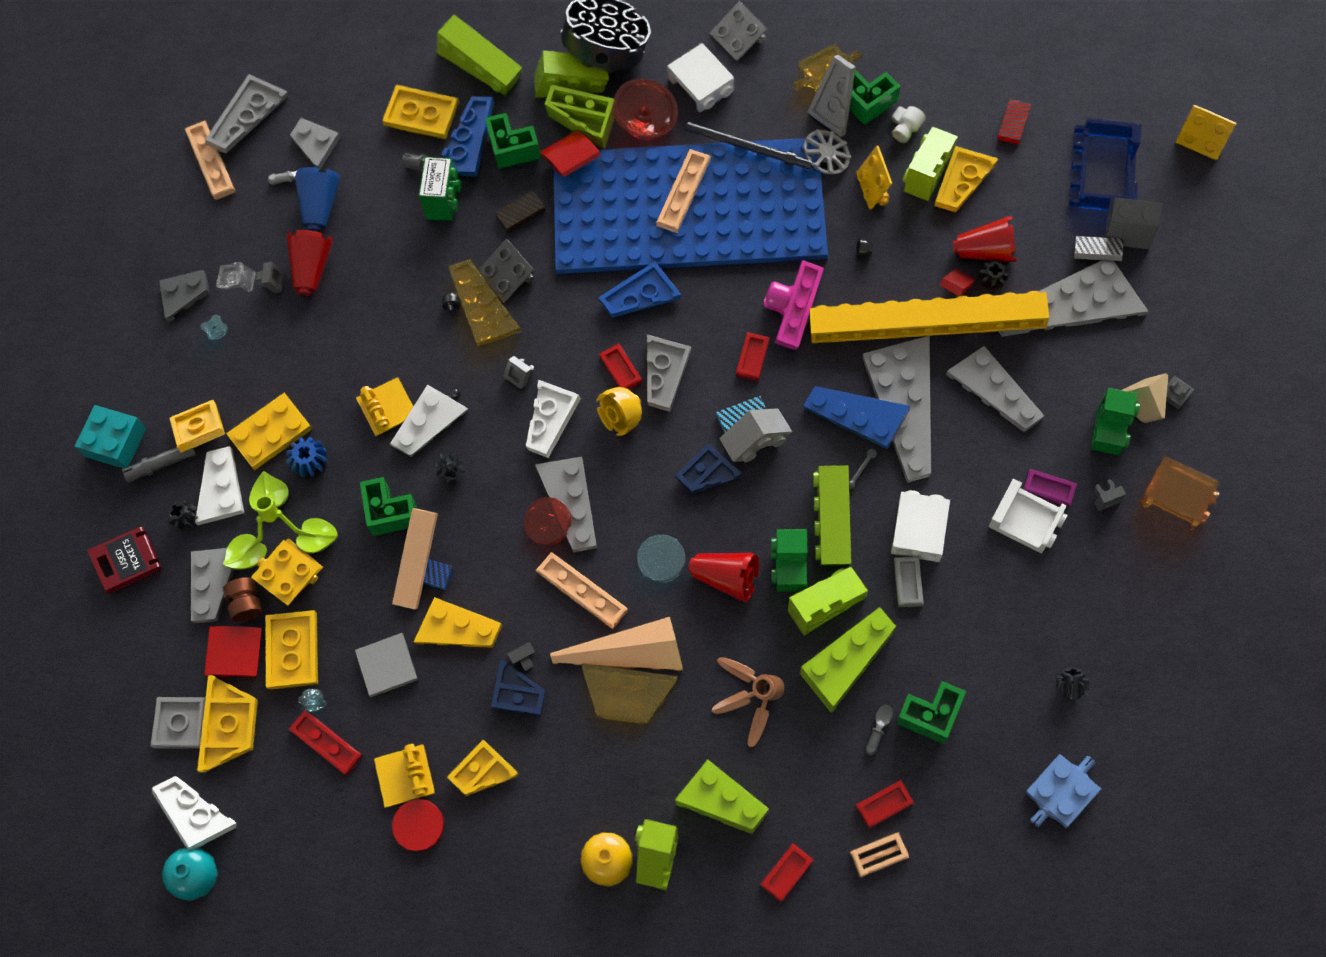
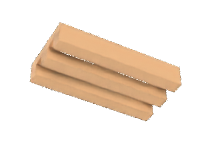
M899 832L850 852L860 878L909 858ZM895 840L898 844L861 860L858 857L860 854ZM896 851H901V855L863 869L862 865Z

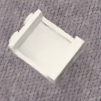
M703 43L668 65V79L673 84L678 82L696 101L699 112L710 109L717 101L723 97H728L734 90V77Z
M1013 479L988 527L1042 554L1045 547L1051 548L1057 535L1053 534L1056 526L1061 528L1067 517L1063 513L1066 505L1062 504L1060 507H1057L1021 489L1022 483Z
M917 491L901 492L891 554L919 557V559L940 562L943 553L950 500L944 499L941 495H920Z

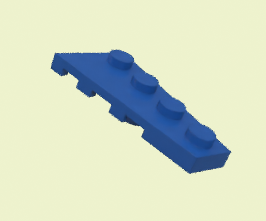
M471 97L460 118L461 123L458 129H454L448 148L445 147L441 154L443 158H452L453 165L458 170V176L477 177L488 132L485 118L491 117L495 103L492 97Z
M817 386L813 388L803 405L805 410L886 449L889 448L910 411V406Z

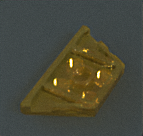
M582 663L584 676L598 718L648 724L654 716V712L661 706L666 699L665 697L678 680L677 676Z

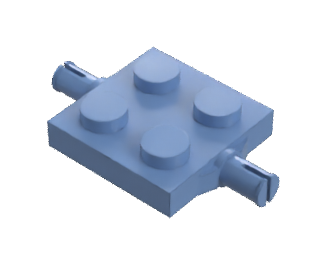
M1059 754L1029 787L1026 794L1036 802L1040 809L1030 819L1034 824L1039 818L1035 826L1040 827L1043 821L1050 817L1057 820L1067 829L1100 792L1101 788L1090 780L1086 774L1096 764L1093 759L1090 761L1091 757L1086 756L1081 764L1077 766L1071 764Z

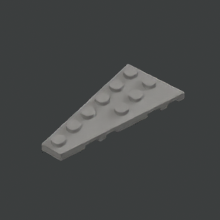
M1102 260L1038 291L1040 293L1047 292L1049 321L1047 328H1044V330L1064 325L1070 327L1097 323L1112 318L1117 320L1125 319L1126 316L1132 315L1145 316L1148 313L1147 308L1112 260ZM1037 329L1010 330L998 332L1001 336H1009L1022 333H1029L1030 330Z
M929 336L862 355L876 398L910 406L909 413L892 441L907 483L930 477L931 475Z

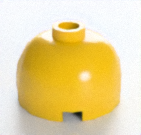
M616 387L606 390L597 397L596 402L600 400V407L597 408V412L609 431H612L614 428L616 432H619L616 434L617 436H623L638 425L642 415L641 401L630 390Z
M600 833L593 836L586 842L581 852L583 872L591 882L598 885L613 886L621 883L628 876L632 867L633 856L630 846L622 837L614 833Z

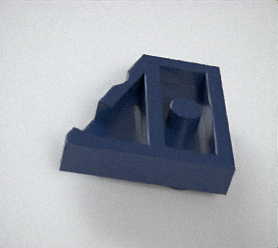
M708 443L675 475V479L691 494H695L737 480L742 476V473Z
M500 660L491 708L541 716L546 694L545 689L529 680L521 672L515 670L506 661Z

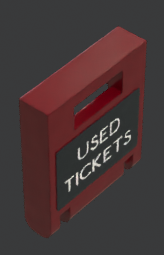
M138 527L87 550L108 595L162 570L161 564L157 562L159 559L148 536L145 535L144 527ZM109 561L114 575L106 578L100 563L103 564Z

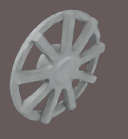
M817 129L805 139L804 154L806 159L811 160L809 155L817 154L819 159L816 163L813 162L812 165L815 169L825 174L841 173L847 168L851 159L847 142L834 134V131L829 132ZM823 135L829 136L828 143H826ZM818 136L821 144L812 139V137ZM833 139L836 140L839 144L833 146ZM811 143L818 147V149L807 150V145ZM842 147L844 153L838 152L836 150ZM836 156L845 158V163L843 164ZM832 160L840 169L833 171ZM821 162L827 163L828 170H824L818 165Z

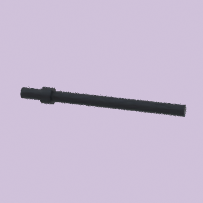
M690 122L686 125V131L783 161L788 166L793 167L796 165L811 170L813 161L798 157L796 153L790 151L785 153Z

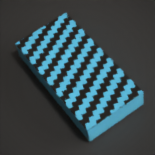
M761 396L720 410L716 412V415L724 433H726L749 410L766 409Z

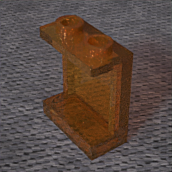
M1164 456L1139 504L1149 508L1152 503L1191 522L1189 528L1194 530L1198 524L1204 525L1210 512L1206 511L1209 504H1214L1219 495V492L1216 491L1219 481Z

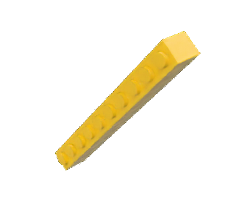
M1030 291L1026 294L1005 293L997 296L983 294L979 297L958 296L953 299L937 297L932 300L923 301L912 299L908 302L887 301L879 304L866 302L861 305L841 304L835 307L820 305L810 308L812 343L1047 328L1049 321L1047 292L1040 293L1038 291Z

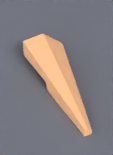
M670 617L550 653L553 664L572 663L574 665L588 664L602 667L683 670Z

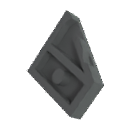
M204 270L159 280L165 318L168 322L174 320L173 316L183 308L189 309L197 300H201L209 294L207 276Z

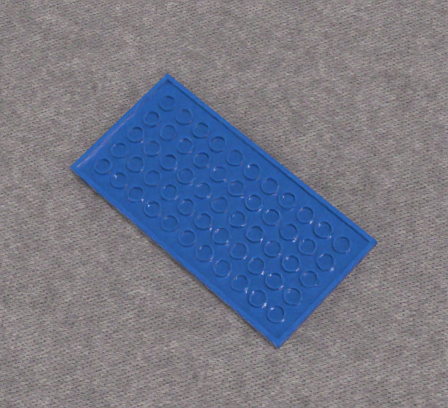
M806 138L750 141L785 153L790 151L796 153L798 157L806 159L804 154ZM711 143L599 150L601 154L599 157L565 177L557 174L554 170L556 274L644 269L653 262H656L660 268L828 259L821 172L813 166L811 170L796 165L792 167L785 165L783 161L730 144ZM808 143L807 150L818 149V147ZM691 149L711 156V161L678 233L657 227L656 222ZM817 154L809 155L814 163L819 159Z

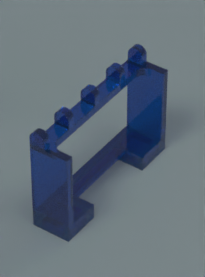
M1087 118L1085 125H1076L1074 127L1075 133L1082 134V142H1075L1073 144V150L1081 151L1080 161L1072 162L1071 168L1080 170L1079 181L1074 180L1070 182V188L1078 189V198L1069 199V206L1109 211L1111 198L1137 200L1138 182H1135L1136 152L1141 143L1142 124ZM1088 135L1127 139L1124 196L1084 192Z

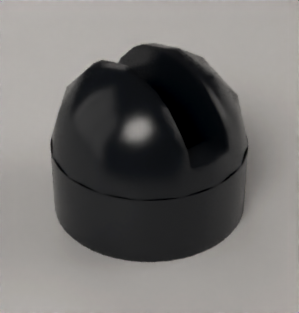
M859 238L856 245V256H870L873 251L869 250V246L874 247L873 243L868 239Z
M447 292L443 295L442 308L444 310L456 311L460 308V298L457 293Z

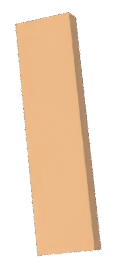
M206 121L185 128L213 198L218 200L235 193L236 191L218 149L206 144L205 139L210 133Z
M689 150L656 222L657 227L678 233L711 161V156Z
M412 508L392 604L418 609L438 513Z
M552 552L536 570L540 576L611 629H614L628 611L627 607Z

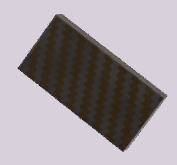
M531 191L495 212V215L508 233L545 211V207L536 194Z

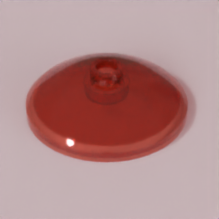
M641 78L630 80L618 89L614 97L613 114L619 126L631 136L644 140H654L665 136L672 130L678 117V107L674 96L665 86L654 80Z

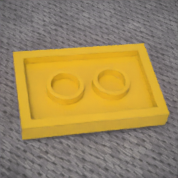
M396 85L382 120L383 125L446 139L459 105L458 98Z
M283 393L226 434L255 471L290 446L291 442L294 443L311 431L312 427L287 395Z
M315 610L266 615V688L279 689L318 685L317 613Z

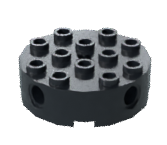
M574 0L569 4L561 30L562 44L584 66L604 69L609 73H614L619 70L631 69L641 63L651 31L649 22L644 16L640 17L636 14L634 7L620 0Z

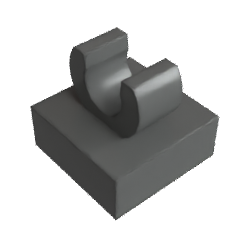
M272 262L264 263L263 271L256 272L255 281H261L262 287H267L274 293L282 292L284 271Z
M513 356L507 362L503 377L518 388L523 389L527 386L534 366L531 365L529 367L524 363V359H518Z
M1174 376L1167 385L1166 402L1179 410L1194 389Z
M1110 479L1105 483L1108 491L1102 490L1101 486L1097 484L1094 492L1098 496L1095 501L1098 511L1120 503L1126 495L1123 487L1115 488L1114 482Z
M530 642L507 653L511 662L520 661L525 671L534 667L528 656L535 652Z

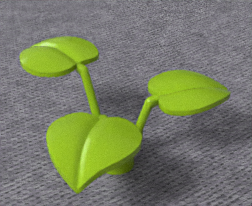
M263 471L256 480L249 498L252 509L259 514L256 518L258 522V537L256 539L251 534H243L234 538L227 547L223 565L235 570H244L256 566L261 558H265L267 553L266 546L260 543L263 539L262 522L270 523L275 521L277 517H280L295 533L300 534L296 539V543L299 549L305 553H317L324 550L337 539L338 533L333 525L318 518L304 521L302 530L298 529L277 508L286 502L289 496L288 487L281 480Z

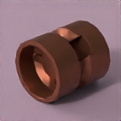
M252 578L235 579L223 586L225 600L227 603H230L228 611L233 622L249 621L262 614L263 610L260 599L254 596L257 593V589Z

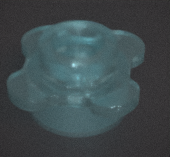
M214 315L208 322L201 324V329L206 331L209 340H216L224 336L228 331V326L222 323L219 315Z
M317 689L306 690L298 698V702L302 704V710L316 711L326 706V701L322 699V692Z

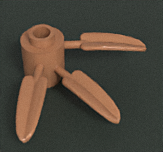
M718 658V664L725 670L747 683L752 680L754 683L752 692L742 691L719 702L712 708L713 713L720 714L743 707L750 703V698L753 696L763 700L761 708L756 709L748 737V746L753 747L759 741L768 720L769 711L765 710L768 700H777L783 695L784 683L775 675L764 674L755 677L753 669L728 658Z

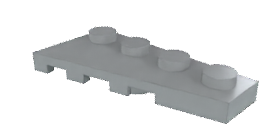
M248 75L205 139L206 144L227 153L288 97V92L252 75Z
M985 346L949 369L946 373L952 380L956 379L967 391H972L979 396L986 405H991L998 410L1001 416L1023 432L1044 418L1042 412Z
M582 457L535 464L573 552L597 549Z

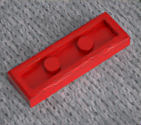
M306 710L302 712L289 728L292 733L346 776L363 757L362 754Z

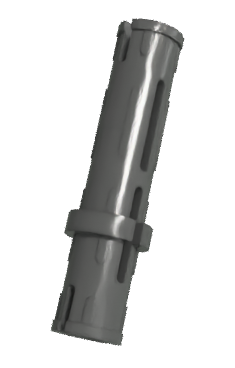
M176 447L148 459L147 457L143 458L141 462L122 469L126 481L130 483L140 477L151 476L155 471L195 456L196 453L194 448L180 453Z

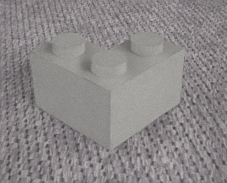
M779 409L749 410L719 439L733 462H749L757 456L756 453L761 448L782 445L792 430Z

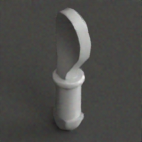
M287 171V173L272 174L269 176L268 182L273 185L287 181L292 182V179H295V172Z

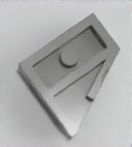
M300 118L290 134L292 140L301 148L302 152L311 160L314 166L319 168V171L340 139L338 132Z

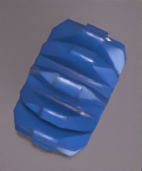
M309 436L306 442L301 437L299 438V444L291 442L293 450H287L286 454L289 458L286 462L291 466L294 474L299 473L301 477L305 478L308 472L313 477L315 470L322 472L323 468L321 465L327 464L325 457L327 451L322 447L323 445L320 441H314Z

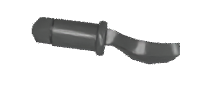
M889 705L881 706L876 713V728H872L873 732L865 748L869 756L876 754L878 751L877 747L882 735H884L882 729L888 726L893 719V710Z

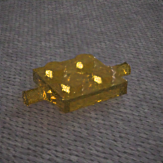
M834 43L799 61L798 68L804 75V78L794 82L795 88L799 91L809 85L817 93L833 56L839 55L852 64V62L862 58L859 50H856L846 55Z

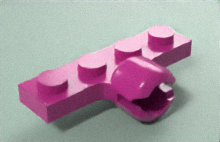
M802 260L793 286L789 287L778 282L771 283L764 299V306L782 315V322L775 340L776 344L795 351L798 349L824 270L823 267Z

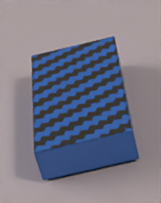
M428 559L423 584L445 591L454 569L453 566Z

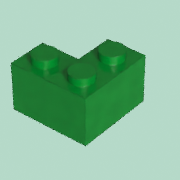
M855 70L849 110L866 125L898 102L901 86L887 72L871 83H868Z
M507 113L485 118L498 169L541 158L533 126L511 131Z
M1113 388L1106 390L1097 408L1090 450L1119 456L1123 448H1128L1130 434H1127L1128 426L1131 427L1133 418L1137 417L1140 403H1136L1137 393Z
M384 477L360 482L366 524L373 536L408 529L412 508L417 509L416 502L411 494L391 498L390 488Z
M777 529L776 538H771V560H776V569H771V583L776 584V592L803 591L807 587V529Z
M942 681L932 704L908 694L896 724L944 744L966 691Z

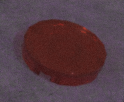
M552 497L536 500L530 505L524 518L525 531L529 538L538 544L547 546L557 544L563 540L568 534L567 531L572 523L571 512L566 504Z

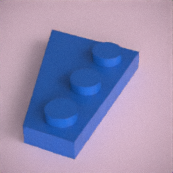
M653 262L598 298L608 314L614 318L681 299V293L657 263Z

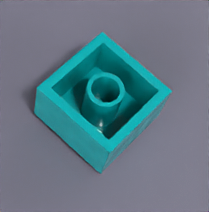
M94 405L75 447L87 458L124 469L129 467L147 428L137 417Z

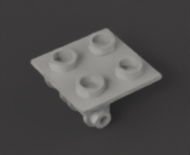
M739 1L710 34L738 61L755 42L763 43L765 41V31L767 28Z

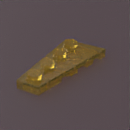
M470 259L448 266L477 347L521 332L518 324L512 319L510 313L498 300L494 291L490 289Z

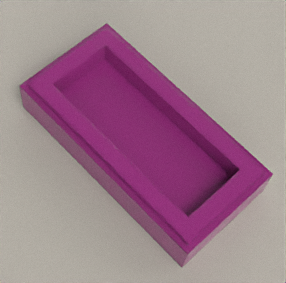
M1030 469L1023 490L1043 500L1059 505L1064 504L1069 508L1077 483Z

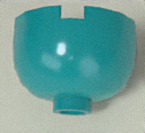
M182 848L172 853L166 860L162 870V879L167 891L176 898L192 901L208 894L215 885L218 876L213 856L199 848L191 850Z

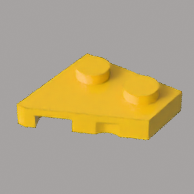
M482 740L447 778L468 796L513 779L519 774L492 747Z

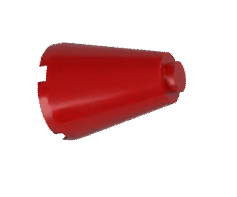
M1012 216L1004 217L957 235V240L953 241L954 254H959V257L963 259L1017 262V258L1011 255V253H1016L1013 225L1008 226V222L1012 221Z
M296 230V235H292L291 231L287 233L293 289L297 290L299 295L310 296L312 292L317 291L333 245L332 237L328 236L327 240L322 238L323 233L309 230Z
M698 553L695 558H691L689 572H691L693 578L740 601L748 602L751 599L756 587L752 583L754 577L758 578L760 561L758 555L753 553Z

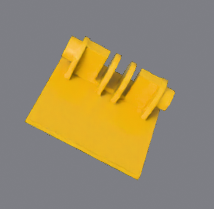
M1193 105L1175 142L1217 160L1236 123Z
M876 146L856 172L869 210L876 203H879L881 206L888 203L889 195L887 190L892 185L879 146Z
M398 377L375 389L364 386L360 389V396L356 397L375 436L403 423L413 408Z
M283 540L251 578L288 606L306 584H314L317 581L318 576L316 573L320 567Z
M414 744L404 746L405 750L374 758L385 808L435 794L423 744L416 747Z

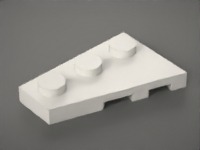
M538 380L537 399L534 401L535 409L533 420L530 422L526 447L529 451L549 458L581 398L576 393Z
M427 385L390 445L412 457L433 440L437 434L450 426L459 416L466 413L468 408Z
M230 446L209 451L206 454L196 513L198 519H195L197 525L244 513L233 449Z
M176 776L152 787L153 795L189 850L198 848L236 828L234 820L222 815L217 807L205 802L195 790Z

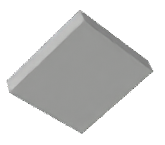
M403 633L355 650L370 697L418 680Z
M157 697L150 747L200 749L206 697Z

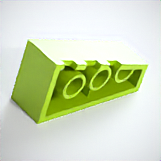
M453 15L437 32V53L491 86L493 90L506 95L521 78L522 67L457 16Z
M848 465L819 466L817 471L813 472V486L817 487V497H814V511H818V521L814 522L815 536H819V545H815V560H820V566L850 565Z
M880 607L801 667L800 675L831 713L895 631V624Z

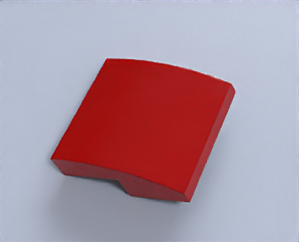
M578 130L540 152L543 159L552 164L555 172L562 177L567 176L601 155L595 145Z
M240 626L210 627L204 676L256 678L262 628Z

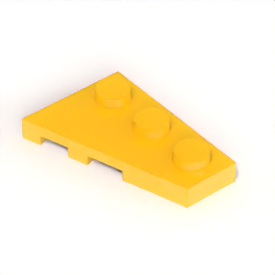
M955 146L934 206L957 212L995 167L998 158Z
M434 597L414 643L493 648L502 624Z

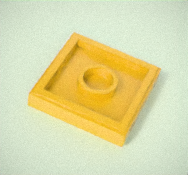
M214 400L170 417L175 441L180 453L225 434Z

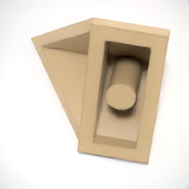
M1166 373L1146 378L1123 389V391L1137 393L1136 403H1140L1137 418L1143 423L1165 418L1168 375Z

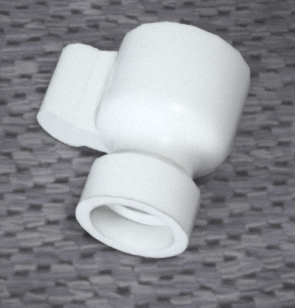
M899 106L891 116V119L899 124L892 132L894 138L899 142L906 143L911 137V133L917 132L926 120L924 113L913 106H909L907 109Z

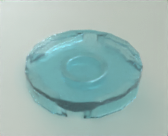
M658 534L649 537L641 544L637 554V563L640 572L645 578L657 581L658 583H666L674 580L681 574L685 566L686 557L683 546L677 539L669 535Z

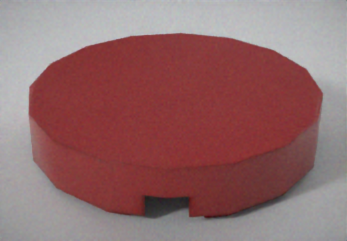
M416 799L408 801L394 815L392 823L393 835L397 842L409 851L429 850L438 843L443 835V815L438 807L428 800Z

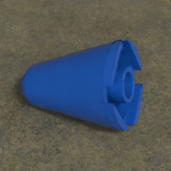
M316 167L298 169L297 173L295 172V182L303 226L309 231L321 232V229L326 228L339 187L340 175L326 169V173H322Z

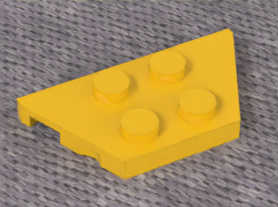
M208 675L197 770L200 773H205L253 750L258 700L213 675Z

